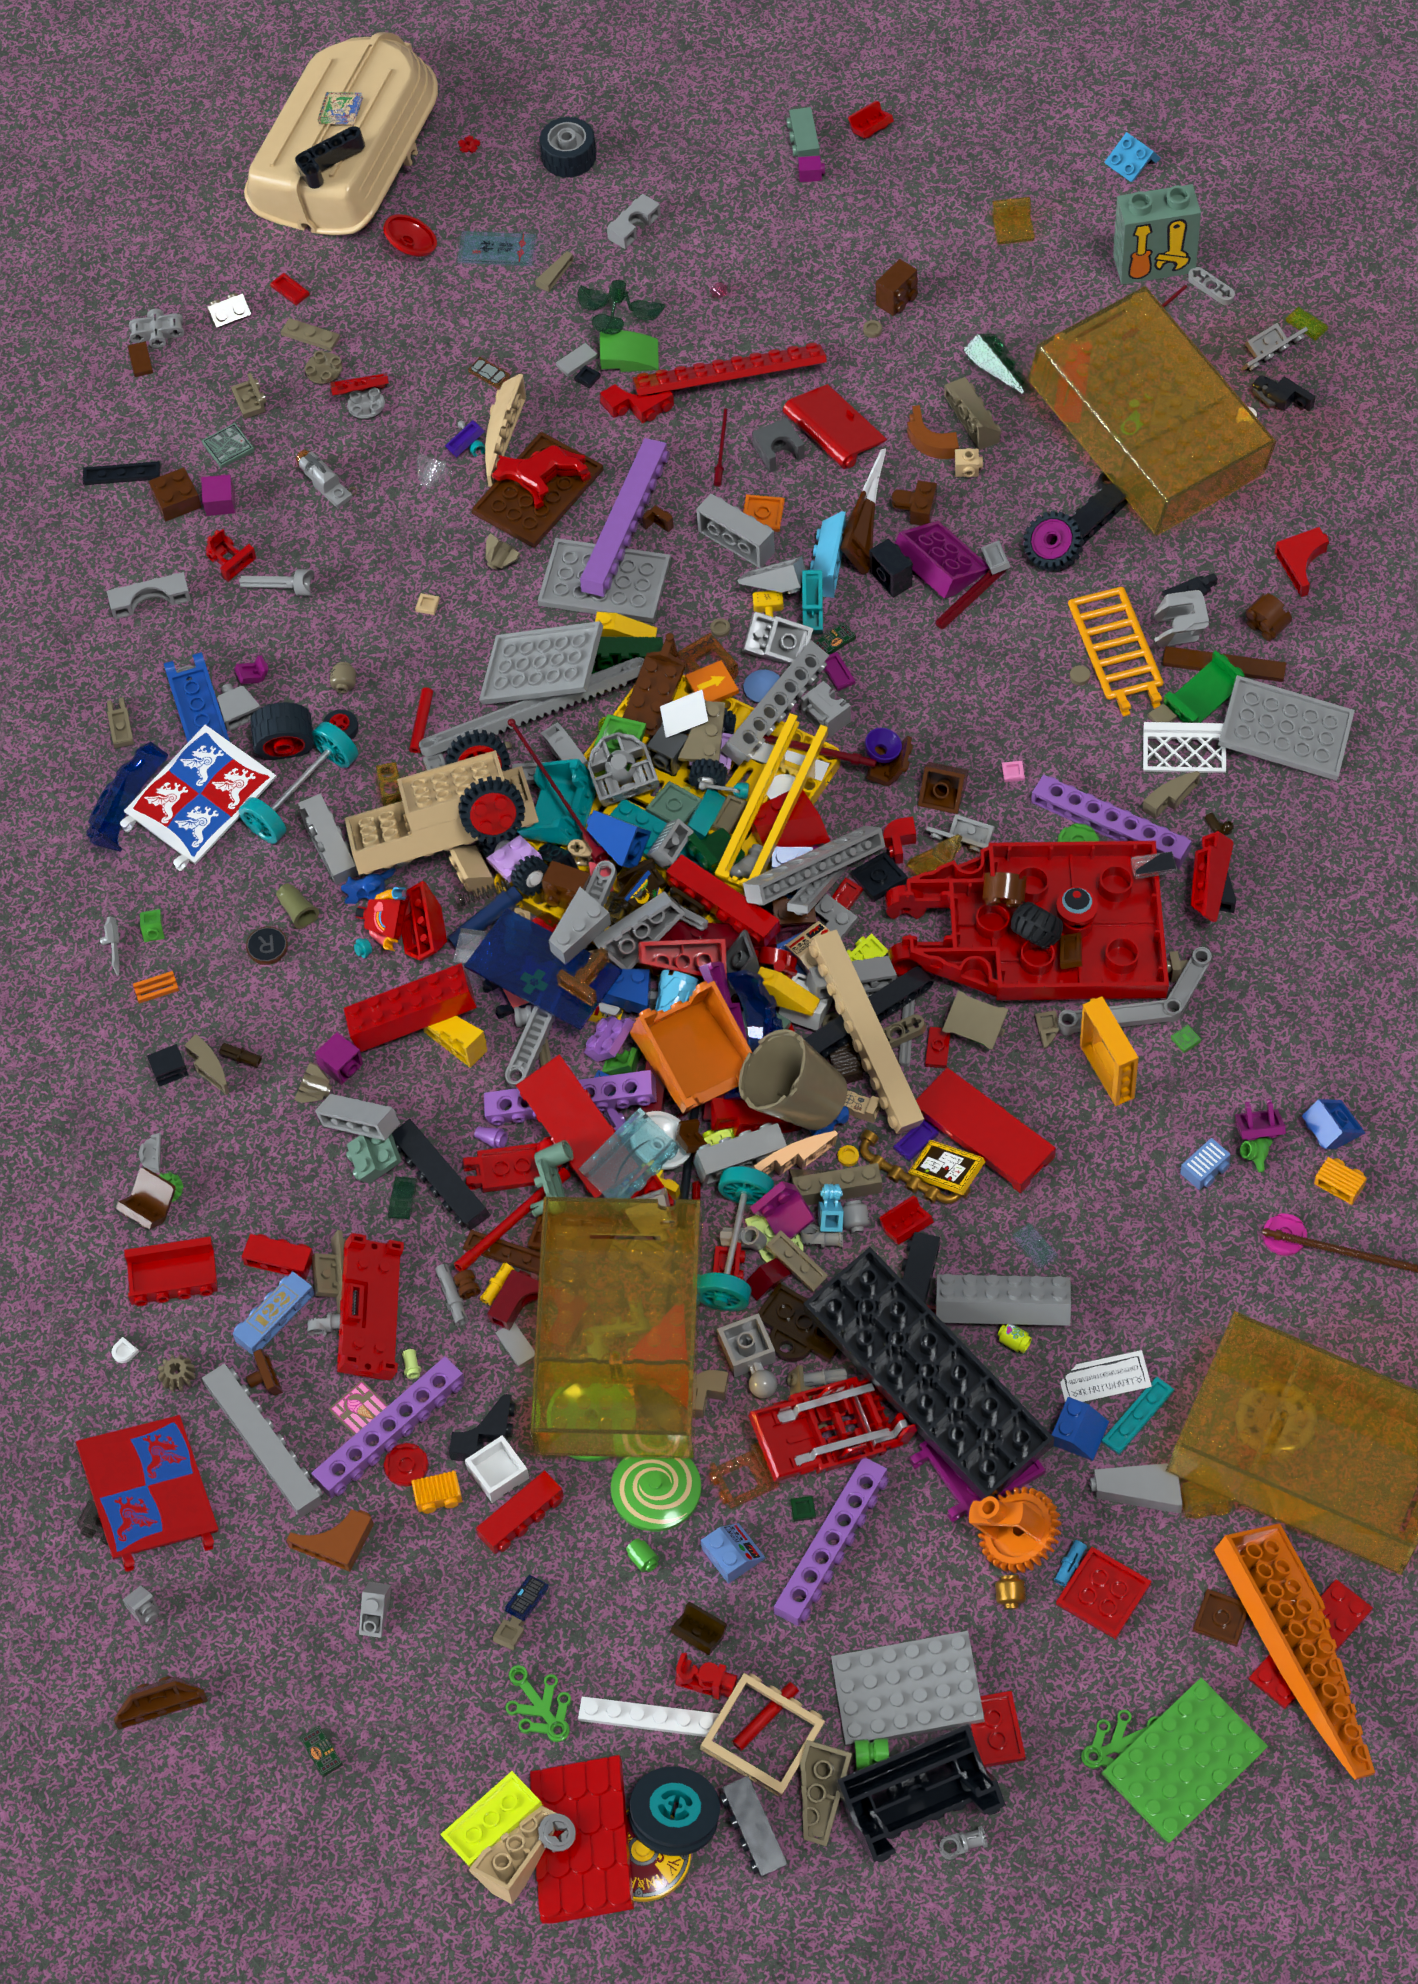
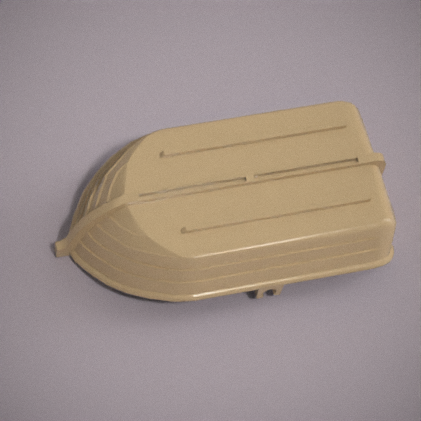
M379 32L372 35V37L348 39L315 54L306 66L250 165L244 195L247 204L255 214L271 222L303 231L309 225L312 233L324 235L354 234L369 223L380 207L402 164L411 166V155L417 156L418 151L415 140L438 97L436 75L431 67L425 64L413 52L411 43L403 42L398 35L393 33ZM327 97H363L355 124H319ZM349 127H359L365 141L364 149L321 171L324 179L323 185L316 189L310 188L299 173L295 157L299 153Z

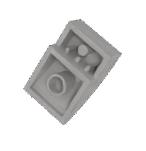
M754 612L750 620L742 652L791 665L809 643L813 628L777 616L771 617Z

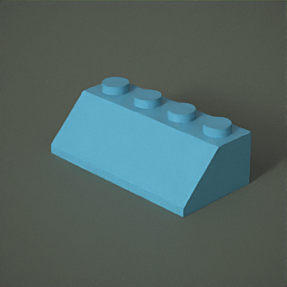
M844 511L822 521L821 529H817L816 540L818 545L815 544L813 556L816 557L815 561H811L810 570H822L823 597L834 598L843 554L840 549L843 542L842 534L846 527V512Z

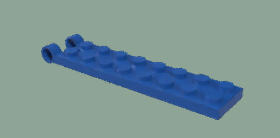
M202 652L192 655L196 668L179 673L176 672L173 661L163 663L187 742L204 725H207L230 742Z

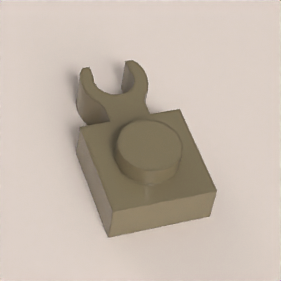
M515 1610L512 1612L511 1621L504 1619L493 1636V1642L513 1651L524 1634V1628L521 1626L527 1620V1613L521 1619L516 1618L518 1612Z

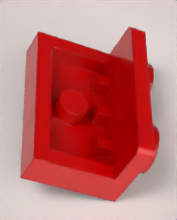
M874 101L848 117L852 132L863 138L871 137L876 131L885 129L888 124L894 122L892 114L882 111L879 101Z
M915 1195L879 1217L884 1232L897 1245L912 1237L914 1232H920L934 1223L932 1216L920 1206Z
M737 1242L730 1275L743 1280L744 1270H740L741 1263H745L746 1250H742V1243ZM715 1246L713 1272L724 1273L729 1247Z

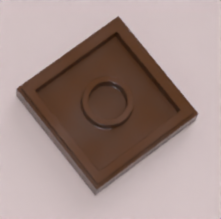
M1207 1589L1192 1632L1237 1647L1248 1613L1241 1600Z

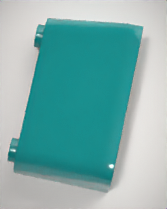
M579 759L541 763L584 828H586L596 794L589 770ZM537 765L533 778L534 782L541 789L535 807L539 822L534 823L530 827L518 828L517 832L524 839L568 846L572 840H582L583 832Z

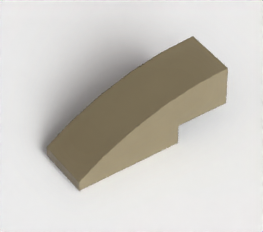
M1195 771L1184 774L1161 785L1143 800L1142 811L1156 819L1167 806L1175 810L1199 784L1201 773Z
M195 1034L184 1045L187 1055L195 1060L193 1063L196 1072L227 1095L229 1088L219 1060L206 1042Z

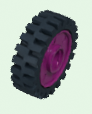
M1051 511L1050 514L1045 512L1042 517L1038 515L1036 517L1037 520H1032L1030 522L1031 526H1027V534H1024L1025 542H1023L1027 556L1042 570L1059 572L1060 569H1068L1067 566L1075 564L1074 560H1078L1080 558L1079 553L1083 551L1084 536L1081 528L1073 518L1060 511L1059 513ZM1058 538L1055 544L1050 545L1052 539Z

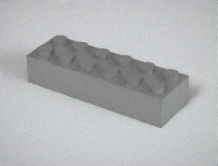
M972 1274L937 1275L936 1316L943 1323L1070 1326V1277L982 1276Z

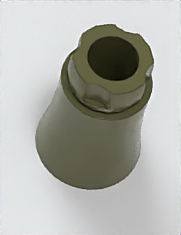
M286 883L277 890L276 896L280 900V904L284 907L297 929H303L317 920L319 916L318 908L311 904L297 888Z

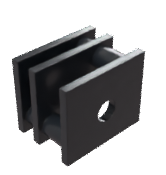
M177 1044L147 1055L159 1087L189 1076Z

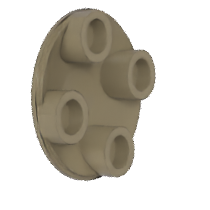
M322 350L316 351L305 366L306 376L309 380L318 384H325L335 380L342 372L341 358L333 353Z

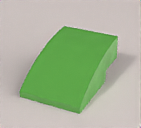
M600 330L601 369L620 368L621 372L659 370L658 339L631 331Z
M607 714L594 746L597 745L601 738L617 732L634 735L642 742L646 723ZM611 739L610 742L606 743L610 753L615 750H621L618 739ZM627 763V766L625 768L627 772L630 770L632 766L629 763ZM606 770L594 773V776L599 777L607 774Z

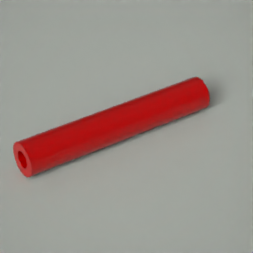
M427 687L421 690L409 747L411 753H421L419 742L424 739L433 697V690Z
M789 1682L781 1690V1695L787 1699L794 1698L799 1693V1690L793 1683ZM771 1700L732 1740V1744L742 1752L784 1707Z

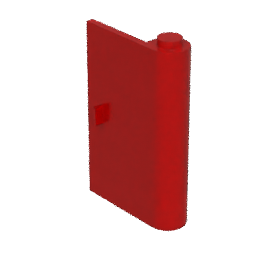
M828 384L791 398L783 407V413L843 469L853 467L859 453L887 441L874 426Z

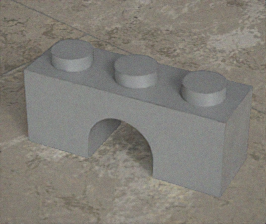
M642 194L626 210L622 211L614 222L608 225V239L626 249L637 239L636 226L633 224L644 223L650 226L661 215L660 204Z

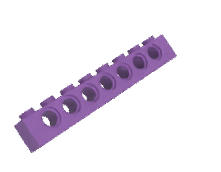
M1043 774L1032 792L1031 803L1075 823L1092 827L1095 832L1115 841H1156L1157 856L1161 853L1172 852L1176 868L1180 869L1191 850V840L1184 835H1178L1169 831L1166 827L1155 825L1148 819L1135 816L1128 810L1117 808L1110 802H1104L1095 798L1092 794L1079 791L1074 786L1059 782L1054 777H1048Z
M651 1070L578 1080L590 1095L595 1094L591 1099L599 1111H607L609 1108L615 1107L624 1109L630 1105L637 1104L646 1106L652 1102H657L656 1078ZM518 1088L484 1093L485 1118L490 1124L499 1126L505 1122L521 1123L527 1119L537 1120V1116L532 1108H525L528 1103L526 1100H523ZM637 1088L634 1093H629L631 1089ZM616 1091L614 1095L608 1096L610 1092ZM512 1105L509 1110L504 1111L507 1106Z
M446 1357L442 1358L311 1473L314 1482L331 1499L335 1495L339 1496L344 1493L347 1488L346 1485L352 1480L357 1481L360 1479L364 1470L369 1465L374 1466L381 1458L380 1456L386 1450L388 1452L393 1450L392 1448L397 1445V1441L402 1436L407 1437L414 1430V1426L419 1421H426L431 1414L430 1412L435 1407H442L451 1393H457L462 1389L465 1382L463 1373ZM438 1383H444V1384H445V1385H444L443 1387H441V1388L435 1387ZM423 1397L429 1398L425 1402H419V1400ZM405 1412H411V1413H412V1414H411L410 1416H408V1417H403V1416H402ZM390 1426L395 1427L392 1431H385ZM378 1441L377 1445L369 1446L370 1442ZM355 1456H362L358 1461L352 1460ZM339 1470L345 1471L340 1476L335 1475V1473Z
M867 1458L861 1459L774 1605V1614L798 1627L802 1621H807L811 1614L810 1606L813 1602L817 1603L823 1591L820 1589L824 1583L828 1584L834 1574L832 1569L835 1564L840 1565L845 1556L843 1552L847 1545L851 1546L856 1537L855 1530L858 1526L862 1527L867 1519L865 1513L868 1508H874L878 1500L876 1496L878 1491L886 1488L889 1478H887V1468ZM863 1484H870L872 1487L863 1489L861 1486ZM853 1502H858L861 1504L857 1508H853L850 1506V1504ZM841 1521H848L850 1523L848 1526L839 1525ZM832 1539L839 1541L836 1545H830L827 1542ZM820 1558L828 1560L825 1564L816 1562ZM808 1577H814L817 1579L813 1583H808L805 1581V1579ZM797 1596H803L805 1600L802 1602H796L794 1598Z

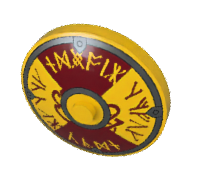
M626 1810L633 1901L647 1902L658 1900L669 1895L683 1882L690 1867L691 1854L669 1856L647 1848L634 1835L629 1823V1810Z

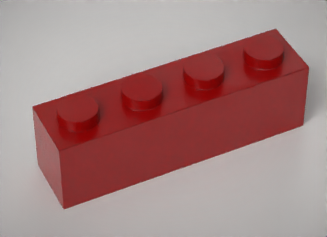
M544 1470L476 1527L478 1537L494 1554L499 1551H505L516 1536L522 1537L528 1531V1526L533 1522H540L545 1517L547 1510L551 1507L556 1508L561 1504L564 1497L562 1488Z

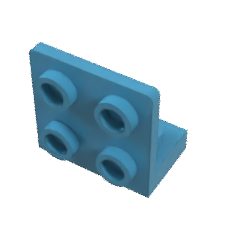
M1126 132L1105 160V164L1130 182H1133L1147 163L1151 160L1157 163L1161 158L1153 150Z

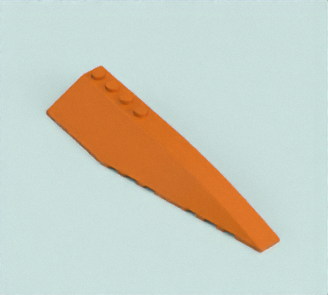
M1281 1524L1225 1535L1214 1551L1289 1688L1322 1738L1353 1779L1357 1780L1374 1775L1375 1770L1368 1747L1363 1743L1361 1737L1363 1734L1362 1727L1357 1724L1355 1717L1357 1713L1355 1704H1352L1349 1695L1351 1691L1341 1659L1337 1658L1336 1655L1337 1645L1329 1632L1331 1628L1330 1622L1322 1612L1325 1609L1323 1600Z

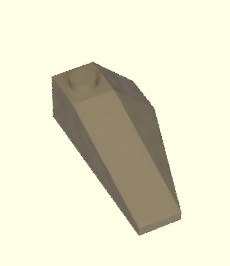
M810 1740L806 1741L800 1762L804 1840L827 1846L841 1801L837 1788V1779L849 1775L854 1752Z

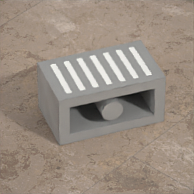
M679 818L667 823L647 853V856L653 858L662 868L673 864L687 843L688 836L693 834L694 831Z

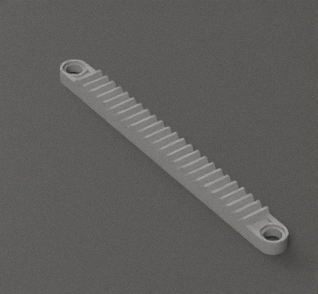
M633 658L591 674L587 692L526 699L426 737L419 742L420 751L423 756H433L446 751L448 747L452 748L451 742L453 740L457 742V736L459 735L462 738L465 737L464 732L469 731V734H474L473 730L478 729V733L486 730L487 734L492 732L498 735L499 730L505 732L506 727L513 729V727L508 725V720L511 718L516 721L518 726H521L522 721L528 723L530 718L536 720L537 715L542 718L545 712L550 715L553 709L558 712L559 707L566 709V705L570 704L573 706L574 701L581 703L582 698L588 700L590 695L596 697L598 692L601 695L604 694V690L610 692L613 686L616 689L619 688V684L626 686L627 681L638 677L644 658Z
M610 861L598 863L585 890L603 907L607 903V897L610 896V890L617 876L614 864ZM610 868L612 871L609 876L603 877L600 875L601 870ZM585 948L575 956L577 959L573 958L566 965L558 958H555V963H553L545 981L549 986L544 992H540L506 1069L505 1078L511 1087L517 1088L515 1085L528 1077L533 1067H535L539 1053L542 1051V1046L545 1044V1039L549 1035L552 1023L555 1022V1016L558 1015L559 1007L562 1006V1000L565 999V993L568 992V986L571 985L572 978L574 977L569 972L575 975V970L573 969H578V964L581 961L582 955H584ZM517 1071L522 1073L520 1080H511L512 1073Z

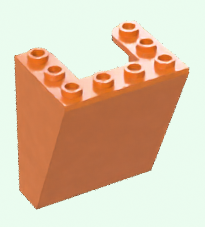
M704 981L695 986L696 990L692 992L693 994L689 997L688 1001L684 1003L678 1001L671 1005V1009L668 1011H651L650 1008L643 1010L639 1013V1017L636 1018V1022L629 1032L682 1113L738 1087L739 1075L744 1060L749 1052L752 1053L715 981L710 983Z

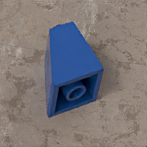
M593 810V813L589 815L587 820L588 826L586 830L618 865L631 869L640 863L652 831Z

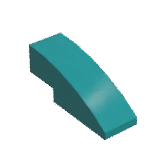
M802 570L803 625L813 628L812 634H823L822 570Z
M707 788L687 824L700 840L707 835L726 797Z

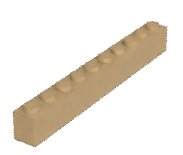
M837 929L814 937L809 945L810 954L816 959L819 974L822 977L824 976L827 983V991L835 1000V1008L838 1014H841L843 1017L844 1028L847 1033H850L853 1039V1047L861 1056V1064L870 1076L871 1087L878 1093L879 1104L888 1115L889 1126L895 1130L896 1134L920 1126L924 1117Z

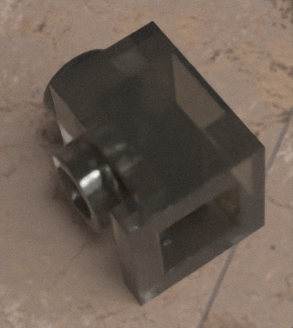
M610 892V896L604 906L610 914V927L630 913L614 900L617 895L614 892Z

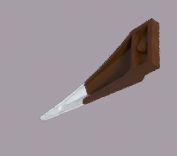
M886 448L880 450L842 534L843 542L840 549L861 574L868 573L870 568L869 550L873 548L878 476L880 477Z

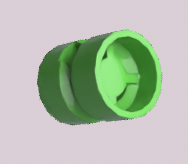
M888 1738L874 1739L871 1743L868 1739L855 1740L857 1771L889 1758Z

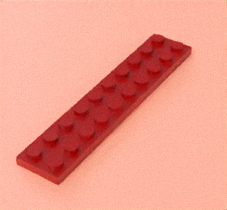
M808 343L805 347L791 346L787 350L782 351L774 349L765 354L752 353L749 357L743 358L735 356L731 360L726 361L718 359L710 364L696 363L693 367L679 366L670 371L658 370L654 374L640 373L637 377L632 378L637 395L642 396L826 363L827 360L820 344Z

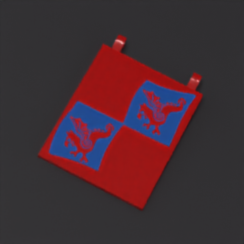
M180 1415L76 1441L112 1558L122 1557L126 1572L134 1570L135 1562L132 1554L200 1536L204 1550L209 1551L213 1549L214 1540L211 1533L218 1532L219 1529Z

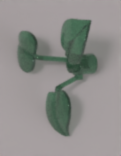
M622 280L612 281L608 294H600V291L589 289L580 285L578 290V302L583 308L588 310L604 308L609 303V298H611L613 302L611 315L598 314L592 319L594 329L605 334L612 335L622 331L624 321L621 318L614 317L616 303H621L625 298L629 310L634 311V316L641 320H654L665 308V304L657 302L649 303L644 300L630 302L629 292L626 291V283Z

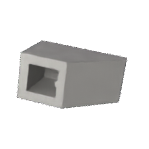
M368 1582L362 1591L359 1635L382 1637L390 1604L391 1585Z
M141 1585L123 1599L126 1608L141 1626L146 1623H153L160 1613L152 1594Z

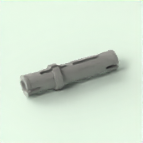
M441 1264L435 1268L447 1300V1309L451 1311L455 1325L463 1326L469 1321L463 1307L464 1301L457 1292L448 1264H445V1267L444 1264Z

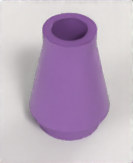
M478 1126L474 1134L476 1139L483 1141L493 1148L505 1147L508 1140V1133L504 1132L502 1128Z

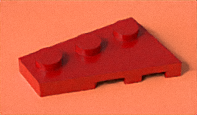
M383 373L331 382L332 396L356 390L364 391L369 387L383 388L385 384L389 383L388 375Z

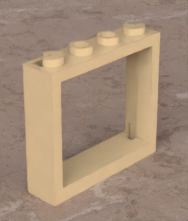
M744 1673L706 1735L700 1750L741 1775L749 1776L751 1781L781 1798L800 1767L806 1741H815L825 1721L822 1720V1716L816 1711H807L802 1708V1704L796 1699H787L782 1696V1692L771 1685L770 1687L765 1686L756 1675ZM745 1685L814 1725L781 1782L713 1742L714 1737Z

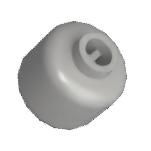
M861 1200L844 1203V1207H842L844 1211L843 1228L851 1230V1234L864 1232V1228L870 1224L867 1205L861 1203Z

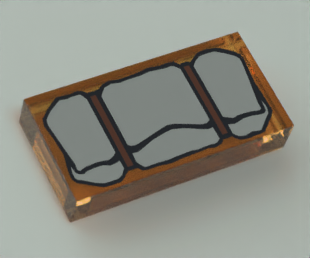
M481 357L468 368L470 374L496 389H499L503 382L510 378L508 372Z

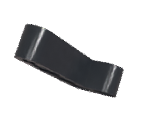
M352 126L299 153L295 157V162L306 184L312 189L321 187L324 183L321 171L364 149L365 141L359 127Z

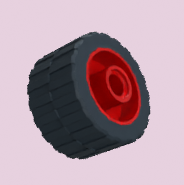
M288 702L268 704L255 711L250 718L254 752L264 759L278 760L299 757L307 754L313 748L314 739L312 735L311 713L303 705Z

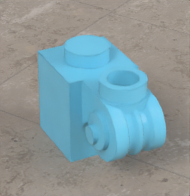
M824 1184L822 1191H820L823 1201L818 1204L817 1222L820 1231L842 1232L844 1211L841 1202H838V1200L843 1196V1192L839 1184Z

